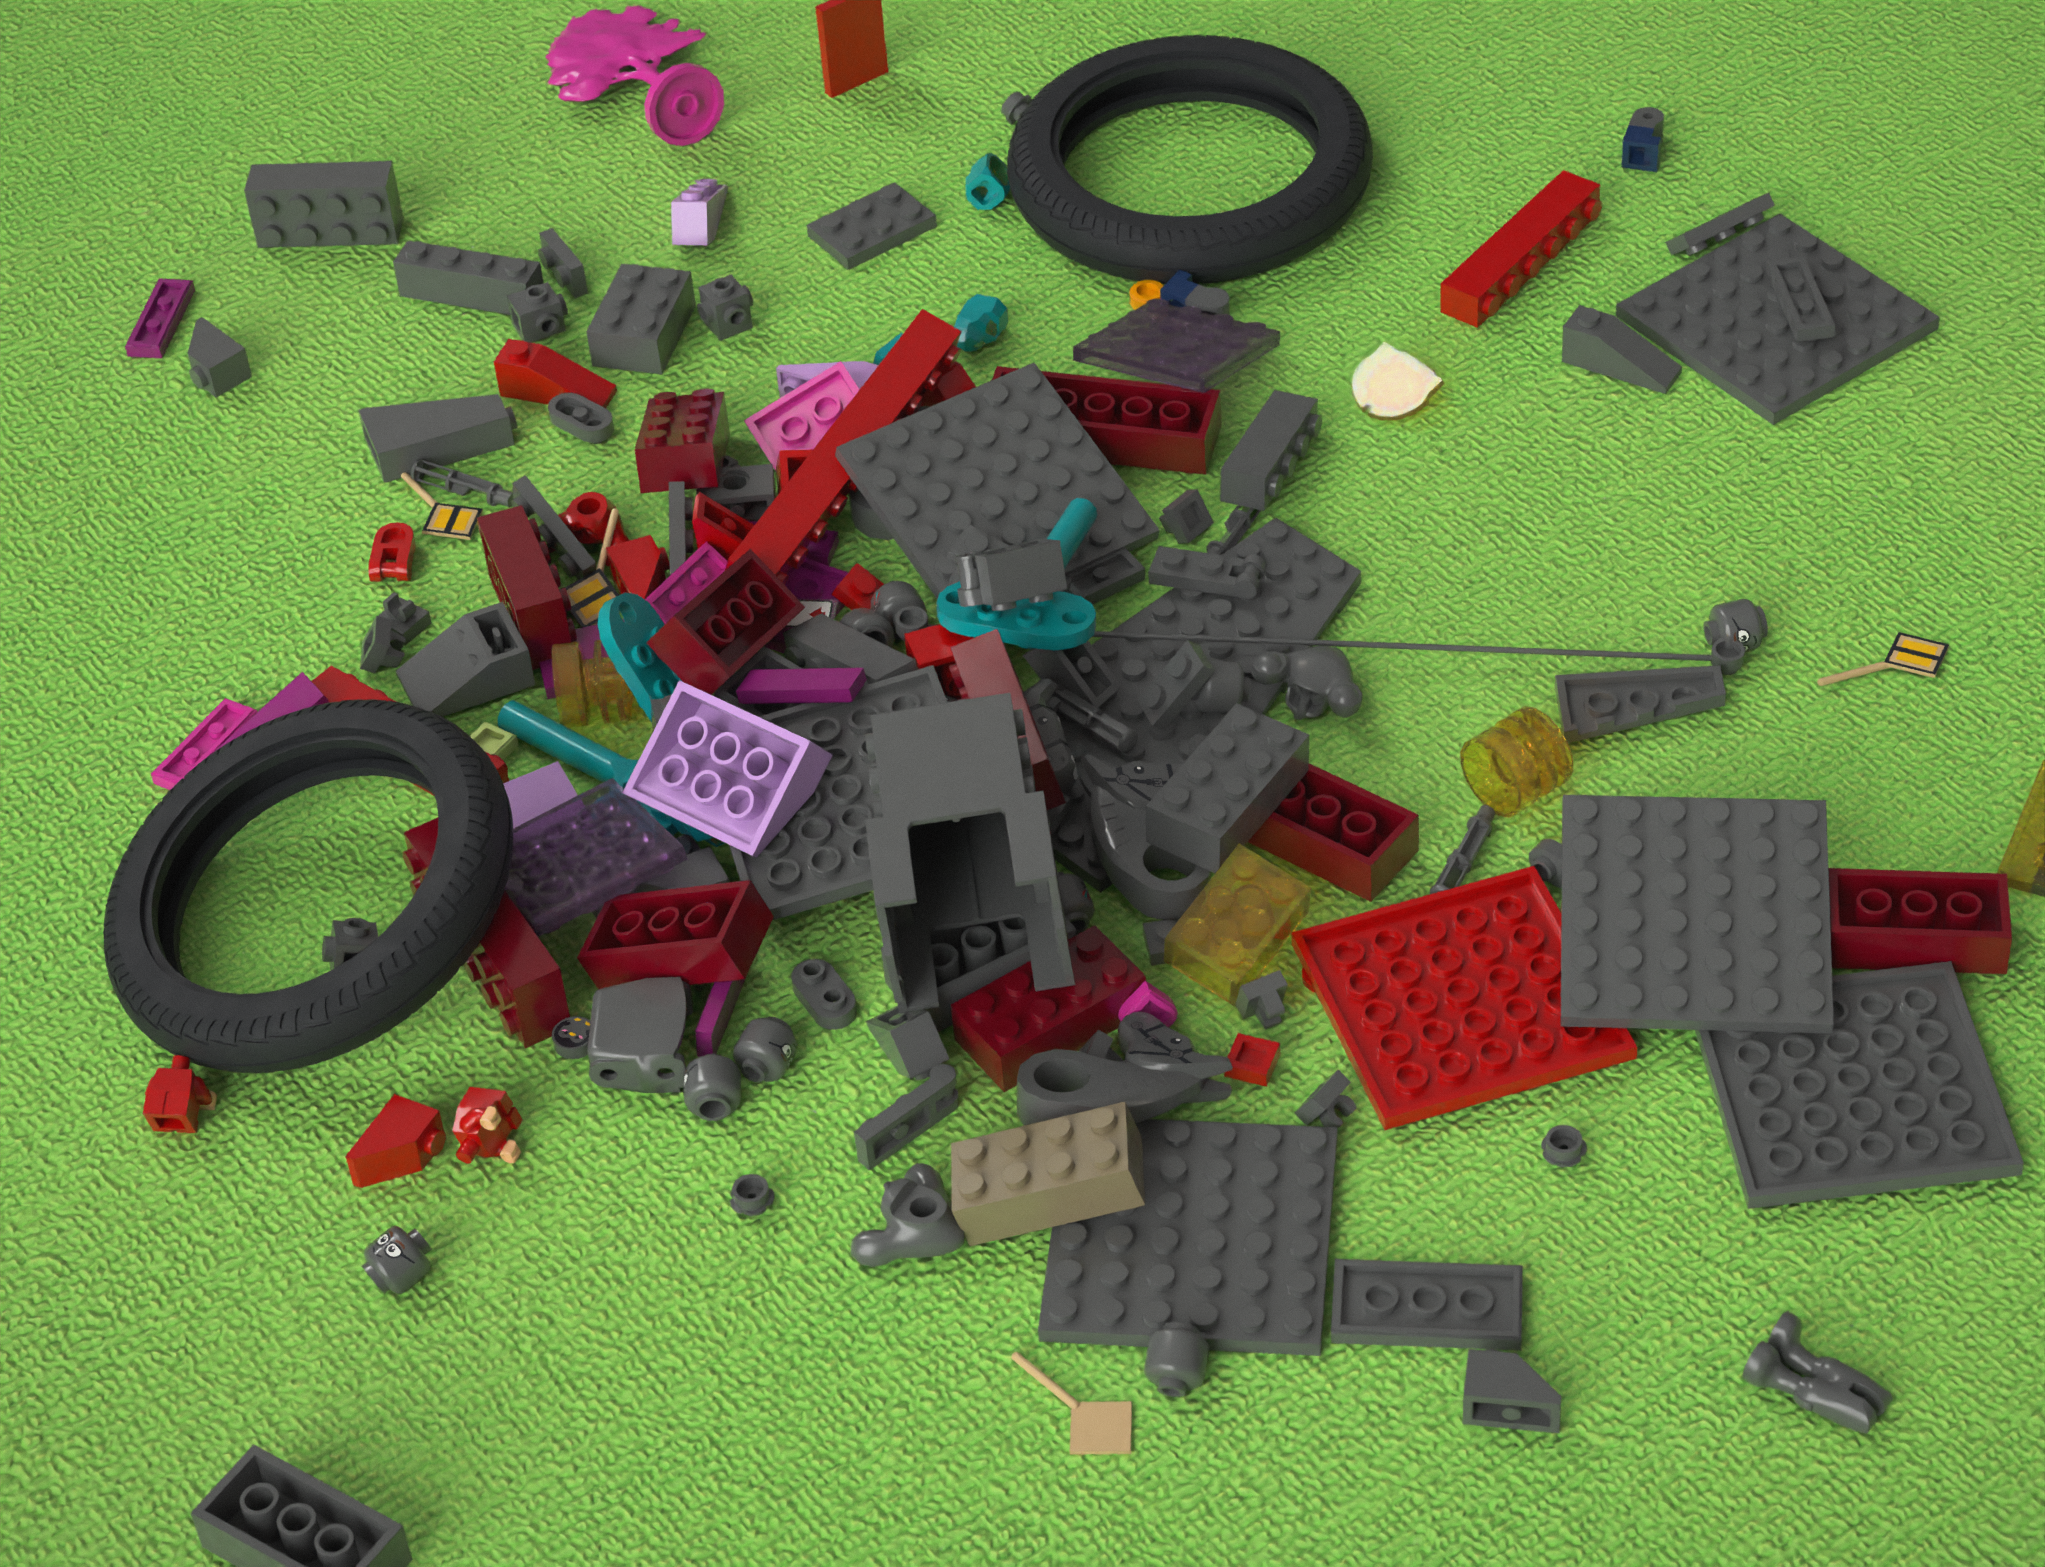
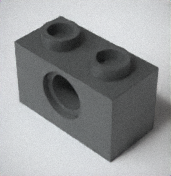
M773 464L722 468L718 487L696 489V495L701 492L745 520L757 522L777 497Z

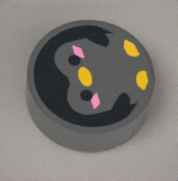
M579 1016L568 1017L555 1025L552 1031V1039L557 1054L567 1059H579L588 1055L589 1019Z

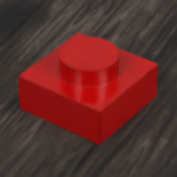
M856 563L836 586L831 595L851 611L858 608L870 609L871 599L875 591L884 583L860 564Z
M1238 1033L1227 1056L1231 1061L1233 1070L1225 1072L1224 1077L1267 1087L1281 1055L1280 1043Z

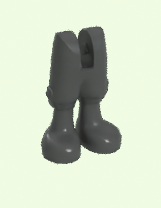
M1789 1311L1784 1312L1775 1324L1768 1343L1761 1341L1753 1350L1743 1370V1380L1759 1388H1774L1793 1396L1794 1401L1801 1408L1812 1411L1853 1431L1867 1434L1876 1423L1877 1416L1882 1415L1893 1401L1891 1393L1867 1375L1836 1358H1818L1810 1353L1800 1341L1802 1332L1801 1320ZM1794 1372H1797V1373H1799V1374H1801V1375H1804L1805 1377L1803 1378V1377H1801V1376L1795 1374Z

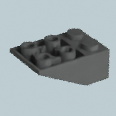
M503 602L464 614L396 670L397 677L412 706L430 711L441 717L535 686L529 650Z

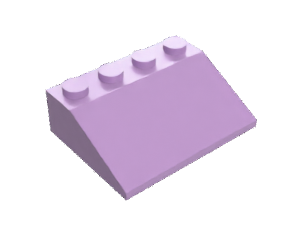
M679 680L622 793L757 858L814 793L832 754L799 735Z

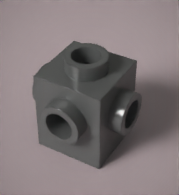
M730 274L699 287L701 303L697 305L698 313L702 321L720 341L753 328L750 307L753 306V298L747 286H741Z
M548 282L533 285L525 290L507 295L511 322L522 341L534 342L566 331L563 316L568 314L565 300L561 294H555Z
M349 918L345 921L333 920L331 936H324L322 944V961L329 962L330 971L354 957L378 938L376 922H368L361 918Z

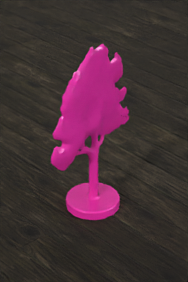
M626 6V10L621 14L611 13L607 9H593L581 17L573 16L560 36L554 38V42L550 45L549 52L546 55V59L549 62L548 66L554 68L551 70L552 75L549 78L548 84L554 86L568 84V86H563L559 89L558 97L565 102L590 101L603 94L609 85L631 79L642 80L651 85L644 103L645 119L652 132L668 144L685 146L697 143L711 133L719 122L724 108V91L718 78L702 65L692 63L671 66L661 74L657 71V67L661 64V57L665 55L670 56L680 49L686 48L692 42L701 40L706 36V33L700 32L701 29H689L685 32L671 31L679 25V19L675 18L669 19L663 24L649 25L647 23L656 17L657 13L643 6ZM652 60L653 63L649 64L646 61ZM629 66H634L637 69L633 72H619Z

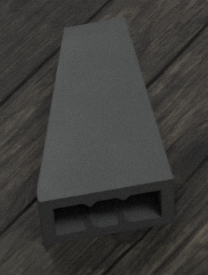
M499 394L369 407L358 410L365 441L384 483L400 479L401 474L404 472L411 475V467L418 459L444 466L513 446L512 430L517 428L512 408L504 407ZM427 464V470L438 468Z

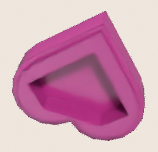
M1144 981L1123 1003L1118 1013L1121 1022L1125 1016L1133 1012H1146L1156 1017L1167 1027L1174 1024L1178 1015L1173 1000L1147 981Z

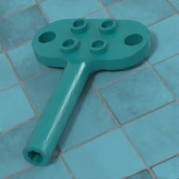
M1076 498L1069 503L1046 538L1060 540L1064 569L1097 519L1096 507L1084 498ZM959 581L947 586L939 593L936 602L937 618L940 624L950 632L975 638L998 629L1003 643L1018 645L1025 649L1064 650L1074 648L1086 643L1095 634L1096 611L1092 603L1081 596L1067 592H1053L1054 598L1044 602L1030 603L1029 598L1017 600L1016 608L992 611V606L985 604L967 607L960 606L957 589L961 588Z
M625 592L606 601L601 607L597 624L600 640L615 669L622 676L635 696L638 705L644 710L652 723L651 700L662 699L665 696L672 695L679 680H682L646 643L665 625L648 601L637 594ZM619 611L622 614L624 621L621 619Z
M515 700L509 701L502 707L497 719L499 728L516 735L522 741L612 787L596 804L592 817L596 832L604 839L611 851L620 854L645 853L666 843L678 832L675 826L666 818V814L622 793L638 760L627 759ZM618 829H629L624 834H613Z

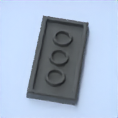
M1335 1259L1331 1343L1521 1350L1523 1265Z

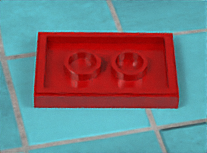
M828 0L815 6L825 93L830 98H834L889 72L881 0Z

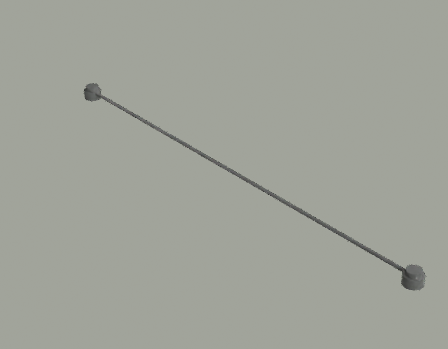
M909 606L902 608L895 616L896 632L904 642L905 633L934 626L928 625L927 613L919 607ZM1095 631V634L1092 636L1711 661L1712 666L1720 665L1722 675L1735 674L1743 666L1745 647L1740 641H1733L1734 649L1729 650L1725 648L1726 640L1723 638L1713 643L1711 655L1105 631Z

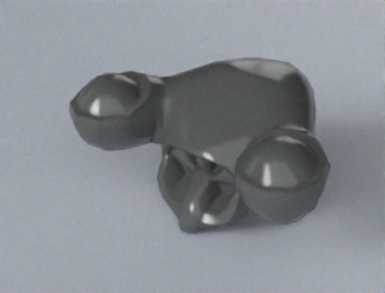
M1309 647L1288 654L1276 651L1264 652L1253 660L1251 673L1257 682L1263 685H1272L1278 682L1288 683L1285 699L1287 706L1294 714L1295 720L1317 718L1328 706L1331 707L1337 716L1348 718L1357 713L1361 706L1363 695L1358 686L1353 682L1350 662L1346 655L1336 647Z
M917 1163L909 1168L904 1178L891 1182L887 1181L884 1184L885 1192L881 1201V1213L886 1219L887 1227L885 1230L870 1229L859 1232L851 1241V1255L861 1265L876 1267L899 1258L941 1256L962 1247L965 1238L964 1231L960 1229L952 1213V1202L944 1189L940 1174L930 1165Z

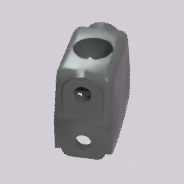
M680 977L645 978L598 989L593 995L587 1049L591 1081L605 1088L642 1093L680 1092L681 1087H684L683 1078L686 1064L684 1056L677 1052L683 1039L686 1017L693 1013L694 1004L690 985L681 981ZM669 1068L673 1072L666 1074L660 1072L659 1069Z

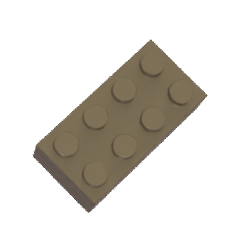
M1126 1102L951 1143L952 1213L960 1229L964 1231V1237L969 1246H974L1144 1206L1142 1137Z

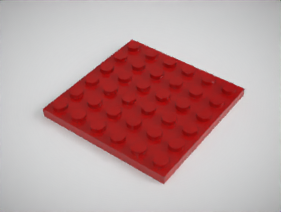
M1535 866L1291 932L1292 946L1384 1130L1637 1059V1045L1627 1028L1560 1026L1561 912Z

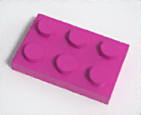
M840 361L748 417L744 422L776 471L779 450L814 449L860 389Z

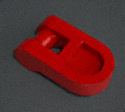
M399 522L389 523L377 531L368 565L371 582H382L384 578L396 577L397 581L411 580L416 542L413 529L409 525ZM386 560H396V562H386Z

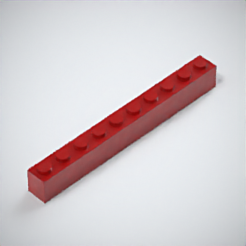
M924 309L919 312L729 557L726 569L751 549L784 585L787 583L789 578L787 573L792 567L797 570L802 565L808 554L809 549L807 547L811 541L817 544L827 530V520L832 515L837 518L848 500L846 495L850 490L854 492L859 490L835 457L836 447L907 417V415L910 416L917 413L924 401L923 394L926 390L932 393L939 384L943 375L942 369L945 366L950 369L956 362L961 352V349L957 347L961 334L960 330Z

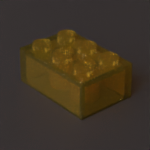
M1239 843L1165 937L1164 962L1236 1007L1240 986L1258 979L1291 936V932H1294L1308 914L1311 887Z

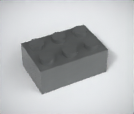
M621 264L586 331L592 366L662 375L696 307L691 271L640 266L638 264Z

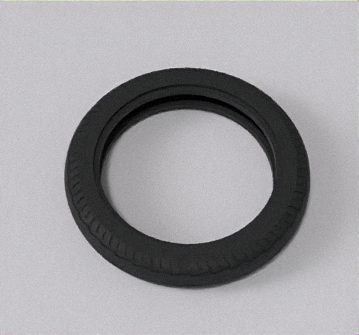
M1182 35L1143 40L1107 50L1080 62L1054 78L1030 101L1018 120L1010 140L1007 171L1012 195L1024 219L1047 244L1071 260H1075V262L1091 269L1117 277L1122 276V278L1129 280H1155L1166 284L1178 270H1182L1192 274V282L1207 284L1240 279L1277 268L1307 254L1328 240L1350 218L1367 189L1373 162V146L1367 120L1354 97L1340 81L1317 64L1282 48L1258 41L1254 43L1253 40L1235 37L1230 39L1227 36ZM1185 101L1224 102L1266 112L1291 125L1301 133L1315 151L1314 158L1306 170L1294 182L1273 196L1243 208L1196 216L1154 215L1113 205L1085 190L1073 179L1064 166L1070 153L1078 143L1104 123L1134 110Z
M376 699L331 702L291 712L259 725L228 742L184 776V779L182 778L162 798V802L160 801L143 822L144 824L136 832L117 868L107 899L103 931L106 967L113 989L123 1009L135 1025L166 1051L175 1056H186L190 1058L191 1063L200 1066L238 1073H269L317 1064L359 1048L403 1022L437 994V991H440L459 971V968L465 964L490 926L507 885L513 852L512 811L502 779L489 756L465 731L435 713L400 702ZM374 775L403 779L417 784L434 794L438 810V835L432 860L424 879L411 901L397 919L361 952L335 969L312 980L270 992L255 994L225 993L204 988L185 978L180 961L179 942L181 925L190 896L200 877L218 852L237 832L262 812L283 799L307 788L332 780L354 776Z

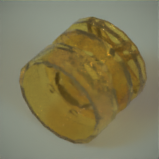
M600 639L594 641L593 658L585 659L579 641L552 645L554 688L561 725L567 728L588 726L591 718V707L596 706L599 707L604 724L611 723V705L617 704L621 722L632 720V706L635 696L615 669L610 657H605L604 646Z
M1528 706L1515 710L1509 716L1499 720L1495 727L1492 726L1472 737L1464 743L1460 751L1461 767L1474 795L1483 805L1492 807L1497 815L1508 818L1537 802L1539 797L1551 793L1556 787L1568 782L1573 773L1572 753L1560 728L1549 716L1537 708Z

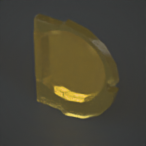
M1384 341L1370 357H1366L1361 361L1354 372L1351 388L1354 400L1363 412L1370 408L1367 412L1370 417L1378 420H1400L1415 415L1429 404V399L1444 385V381L1436 375L1435 370L1406 351L1400 352Z

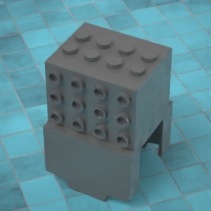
M1011 693L961 699L954 702L918 706L871 715L873 733L865 734V741L869 760L876 759V761L871 762L869 775L872 792L878 795H875V801H873L875 818L865 819L875 907L888 974L899 1012L904 1013L939 1007L931 936L934 931L1021 917L1026 924L1035 991L1075 985L1044 792H1036L1027 737L1018 738V736L1026 735L1022 709L1013 710Z

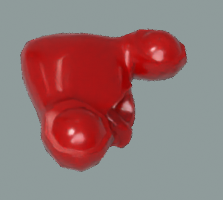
M587 492L575 498L568 508L558 514V516L580 543L603 544L611 510L616 507L612 501L608 500L601 493ZM619 514L610 546L630 541L625 533ZM552 547L548 548L549 553L555 551ZM608 557L605 564L606 566H609Z

